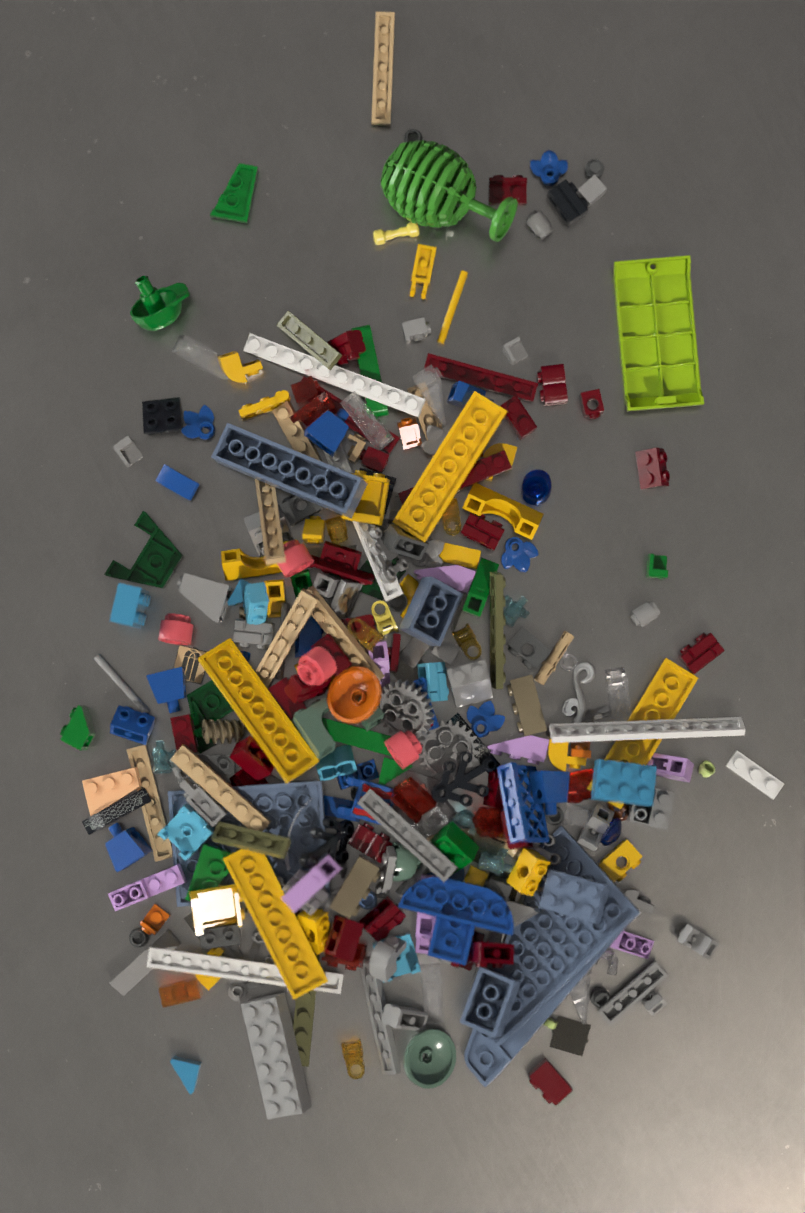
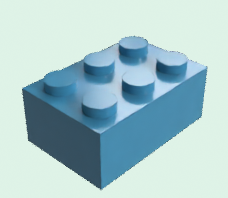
M118 583L110 621L141 629V625H145L147 614H144L145 608L149 607L151 601L149 591Z
M602 759L595 760L591 800L645 807L653 806L657 766Z

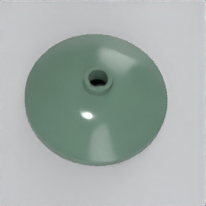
M427 1029L415 1035L409 1042L404 1055V1068L408 1078L415 1085L426 1089L435 1088L443 1084L452 1074L456 1063V1049L452 1039L446 1033L437 1029Z

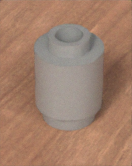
M534 210L527 216L528 220L526 223L537 237L539 236L541 239H544L553 231L552 224L541 210L538 212Z
M651 601L632 610L633 615L630 617L636 626L643 627L655 620L660 611L656 604Z

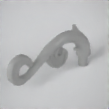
M582 662L575 667L573 682L577 699L570 698L566 700L562 707L563 713L566 716L574 717L577 715L573 723H584L586 718V700L578 677L581 671L586 670L587 677L581 680V682L588 684L595 679V666L589 662ZM575 707H577L578 713L573 711ZM548 728L546 731L547 736H551L549 730L550 728Z

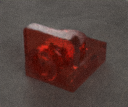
M312 376L291 385L297 404L319 397L317 391H320L317 379L313 380Z

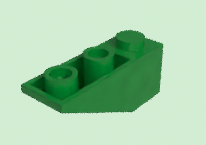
M481 557L462 607V612L478 618L481 616L490 592V572H497L498 563Z

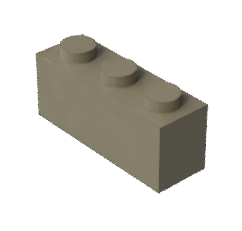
M533 675L509 680L510 684L507 685L509 696L514 698L515 703L512 704L514 715L518 714L520 722H517L519 734L523 733V736H529L547 731Z
M359 855L329 907L348 919L352 915L355 917L361 908L358 905L362 898L365 900L371 891L368 888L371 882L376 883L381 873L378 870L380 867Z

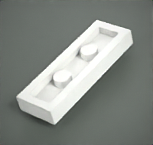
M738 750L734 752L725 765L773 800L784 786L783 782Z

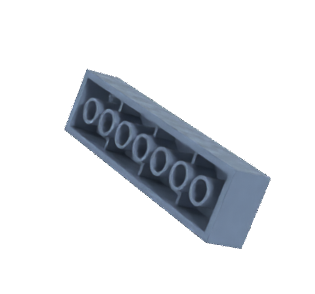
M229 423L226 424L211 456L221 465L352 519L367 486V483L356 475Z

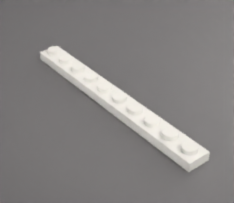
M251 333L243 350L251 355L418 418L426 401L424 398L336 365L329 370L315 357Z
M340 444L333 457L323 450L329 465L348 473H354L342 444ZM352 521L385 601L387 602L404 595L397 576L395 582L387 584L383 583L379 577L381 567L370 551V546L375 544V541L371 538L369 532L376 525Z
M741 717L562 723L550 724L549 730L552 743L742 736L745 735L746 729Z
M157 947L149 948L147 967L286 986L276 964ZM323 971L328 982L313 990L341 994L344 974Z

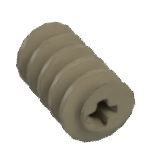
M203 719L202 736L206 744L209 743L210 738H212L213 744H216L217 738L220 739L221 744L224 743L225 738H227L228 744H231L233 738L235 743H238L244 735V724L241 720L237 722L232 719L229 722V720L225 719L222 722L220 719H217L214 722V720L210 719L207 722Z

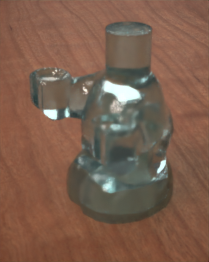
M509 595L505 596L507 607L503 611V615H505L506 624L511 628L519 617L526 618L530 614L523 607L528 601L524 596L518 601H512L513 599Z
M156 741V748H152V772L154 774L172 772L169 759L177 751L171 750V752H167L164 750V741Z
M468 809L461 810L448 820V824L453 821L462 828H469L468 834H472V836L476 834V822L472 811Z
M500 848L496 856L484 851L479 860V870H488L501 878L504 877L503 872L511 873L513 866L506 864L503 857L507 856L506 852L508 850Z

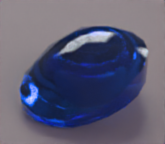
M539 469L532 470L526 474L521 486V495L528 504L537 506L547 501L552 489L549 474Z
M618 817L613 819L603 833L600 842L604 846L611 845L619 839L622 831L621 819Z

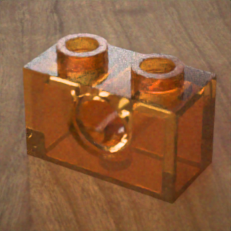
M196 977L161 985L159 988L163 1008L203 997L201 983Z

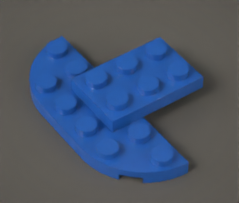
M439 877L422 879L408 888L398 906L399 908L437 917L427 956L462 965L467 964L475 927L512 936L514 932L511 910L502 897L490 889L452 879H447L445 882Z

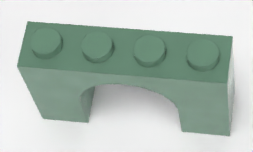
M327 697L322 700H315L310 707L298 710L293 717V725L318 760L335 751L336 745L322 723L323 716L330 711ZM378 706L370 717L360 723L368 731L383 722L384 713Z

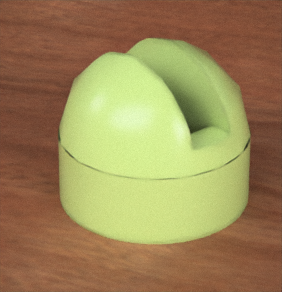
M706 760L700 764L698 773H701L702 777H710L715 773V767L710 761Z

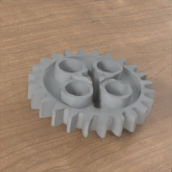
M399 679L396 682L393 680L383 687L378 706L384 713L383 721H385L383 727L388 726L390 728L389 733L392 731L395 734L399 731L404 733L409 730L418 739L431 729L430 725L434 723L431 718L435 714L430 711L434 706L428 704L431 699L425 698L427 692L421 693V686L417 689L415 688V682L409 685L408 680L402 682Z
M441 720V726L434 730H428L429 734L423 735L426 738L425 741L419 740L423 744V754L419 755V758H424L420 765L428 766L425 772L433 771L431 777L437 774L438 780H441L444 769L443 764L440 766L439 762L446 753L444 748H449L456 736L459 739L452 748L454 753L453 755L449 754L444 761L455 759L457 762L456 770L450 773V777L454 781L460 761L457 745L461 742L467 745V752L472 754V761L467 763L465 773L469 772V767L475 768L472 762L479 761L474 757L475 754H480L479 751L475 750V747H478L479 744L473 742L477 736H470L473 731L472 729L467 732L465 731L466 724L460 728L459 721L453 725L452 720H449L448 725H446L444 720ZM444 732L451 734V741L448 743H443L441 740V735ZM434 748H438L441 752L438 759H433L430 755L431 750ZM468 754L464 755V761L468 759Z

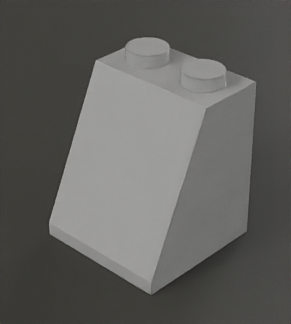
M184 573L183 577L180 576L177 587L180 588L179 592L210 619L222 625L233 588L229 585Z
M485 660L446 671L456 708L493 698Z

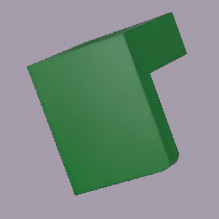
M648 554L646 578H668V570H666L667 556Z

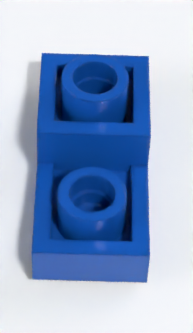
M166 464L163 465L155 480L190 501L200 485Z
M374 759L357 764V771L350 774L367 781L380 778ZM348 775L337 776L340 790L352 787L346 782Z
M323 795L325 816L354 822L360 821L358 818L337 813L338 804L352 808L354 801Z

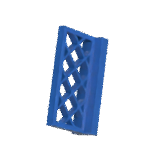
M510 762L497 767L510 843L550 842L543 804H536L530 795L532 788L527 773L528 771H537L536 766L517 765L516 762ZM523 780L528 785L527 789L522 785ZM526 800H528V801L530 802V804H531V807H530V808H529L528 805L525 803ZM534 810L537 811V813H538V818H537L536 815L533 813ZM530 818L535 823L534 826L529 823ZM538 828L541 831V836L537 833Z

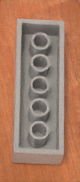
M285 992L252 998L241 1004L267 1119L303 1114L312 1106Z

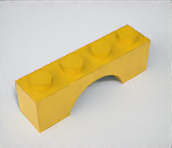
M478 483L472 485L462 507L478 516L487 513L499 515L511 523L514 532L531 540L544 515Z
M240 548L221 551L225 581L282 572L277 563L266 565L265 556L251 557L246 555Z

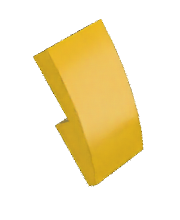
M445 543L439 557L446 563L477 569L481 551Z

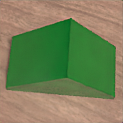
M309 569L290 577L296 599L303 588L307 590L313 585Z
M384 757L378 784H387L412 768V764L402 769L394 759Z

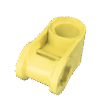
M381 600L374 602L371 610L380 637L384 638V635L394 631L399 632L387 603ZM377 604L385 606L386 610L382 615H378L374 611ZM388 625H391V627H388V628H386V629H382L383 627H386V626H388Z

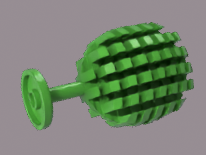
M426 140L400 143L384 164L381 177L383 193L386 199L388 198L392 208L412 223L432 228L456 225L471 210L492 220L489 236L493 241L499 242L506 235L514 220L518 206L517 199L507 197L499 205L498 209L475 200L477 188L475 177L467 162L448 146L440 145L433 141L427 142Z

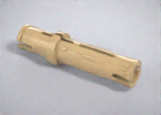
M567 631L563 632L552 652L541 663L542 667L534 677L536 682L544 686L551 673L555 672L557 663L575 638Z

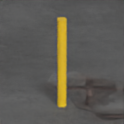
M464 270L460 272L437 340L440 344L445 343L468 272Z

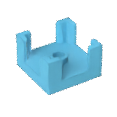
M189 803L184 805L177 812L178 814L158 833L163 840L169 839L181 851L179 855L185 861L199 849L215 830Z
M410 931L395 936L406 941L407 947L396 959L397 971L388 981L404 974L421 972ZM376 941V942H373V944H372V945H373V949L375 948L376 944L378 943L377 941Z

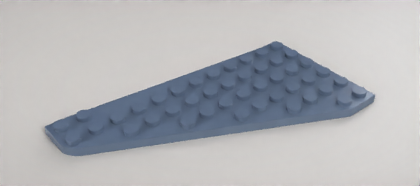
M560 826L552 834L556 840L553 846L549 847L544 844L540 846L550 853H556L561 856L560 864H549L544 876L547 877L549 869L609 885L610 888L600 924H594L540 908L539 905L543 893L536 890L533 896L522 894L519 903L538 908L540 912L514 927L513 936L507 934L504 944H514V964L504 965V968H495L500 973L520 980L519 990L502 1036L494 1038L473 1028L464 1055L467 1067L484 1087H487L502 1073L623 930L641 913L563 826ZM549 837L550 842H547V844L552 842L551 837ZM555 855L552 857V862H557L558 858ZM544 880L540 882L541 887L545 886Z

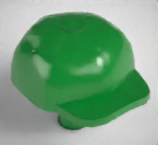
M141 276L135 281V285H137L141 293L140 299L133 305L130 315L132 320L145 330H161L174 323L179 317L182 310V300L190 296L189 289L184 283H175L168 287L157 289L152 286L148 276Z

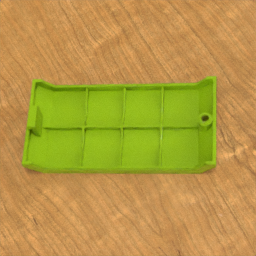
M690 255L614 262V289L624 398L627 411L704 405L692 298ZM655 265V269H651L650 266Z

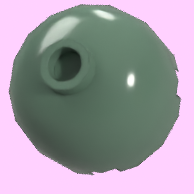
M394 842L392 846L395 848L397 860L393 881H407L415 875L416 869H420L421 861L404 845Z

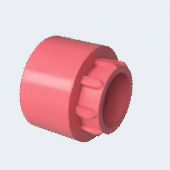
M291 540L283 544L286 562L277 564L287 578L309 567L314 562V559L304 543L300 544L298 540Z
M168 613L165 616V620H161L158 640L175 645H191L194 627L191 624V618L186 615Z
M319 646L312 648L302 656L297 666L299 677L308 685H321L334 675L337 670L333 656L326 649Z
M409 730L404 733L399 731L384 741L390 755L402 769L419 759L418 754L423 750L416 736Z

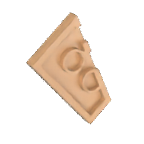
M138 767L82 781L90 816L111 806L142 786Z

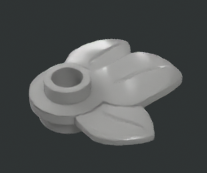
M449 422L444 426L443 430L436 426L428 425L426 433L428 441L421 444L423 450L430 455H435L453 425Z
M429 537L427 540L429 546L422 559L411 558V561L419 567L425 565L429 568L440 567L444 564L439 555L444 548L445 542L437 539L431 540Z

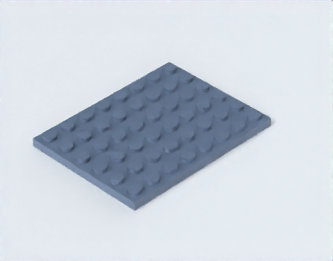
M322 780L289 782L288 784L284 782L232 786L271 821L263 832L288 838L291 825L297 816L290 833L291 844L288 849L290 870L288 871L286 857L281 859L265 855L276 878L280 876L287 883L299 869L310 872L313 868L301 866V855L304 852L313 853L326 842L322 839H313L310 834L313 827H320L326 832V828L323 827L325 812ZM184 790L168 791L170 821L188 803L183 795L185 793ZM216 801L227 812L220 822L247 828ZM212 835L204 842L205 844L233 853L241 849L213 842L211 839ZM172 843L174 866L181 865L187 882L175 887L177 907L191 906L190 901L185 900L203 844L185 861L179 855L181 851ZM328 851L318 859V863L327 856ZM230 872L224 877L218 887L235 884ZM329 880L324 885V887L326 888L327 893L329 894L328 897H331V886Z

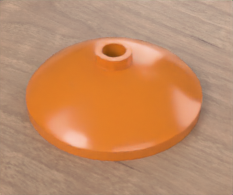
M355 666L345 669L334 678L329 687L327 703L330 712L335 718L344 723L354 724L364 721L374 713L379 705L382 693L380 681L371 670L365 667Z

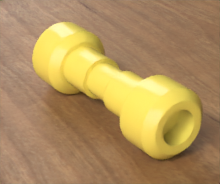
M409 222L405 227H400L396 230H375L373 237L375 244L378 246L385 244L387 240L400 236L417 237L420 232L417 223Z

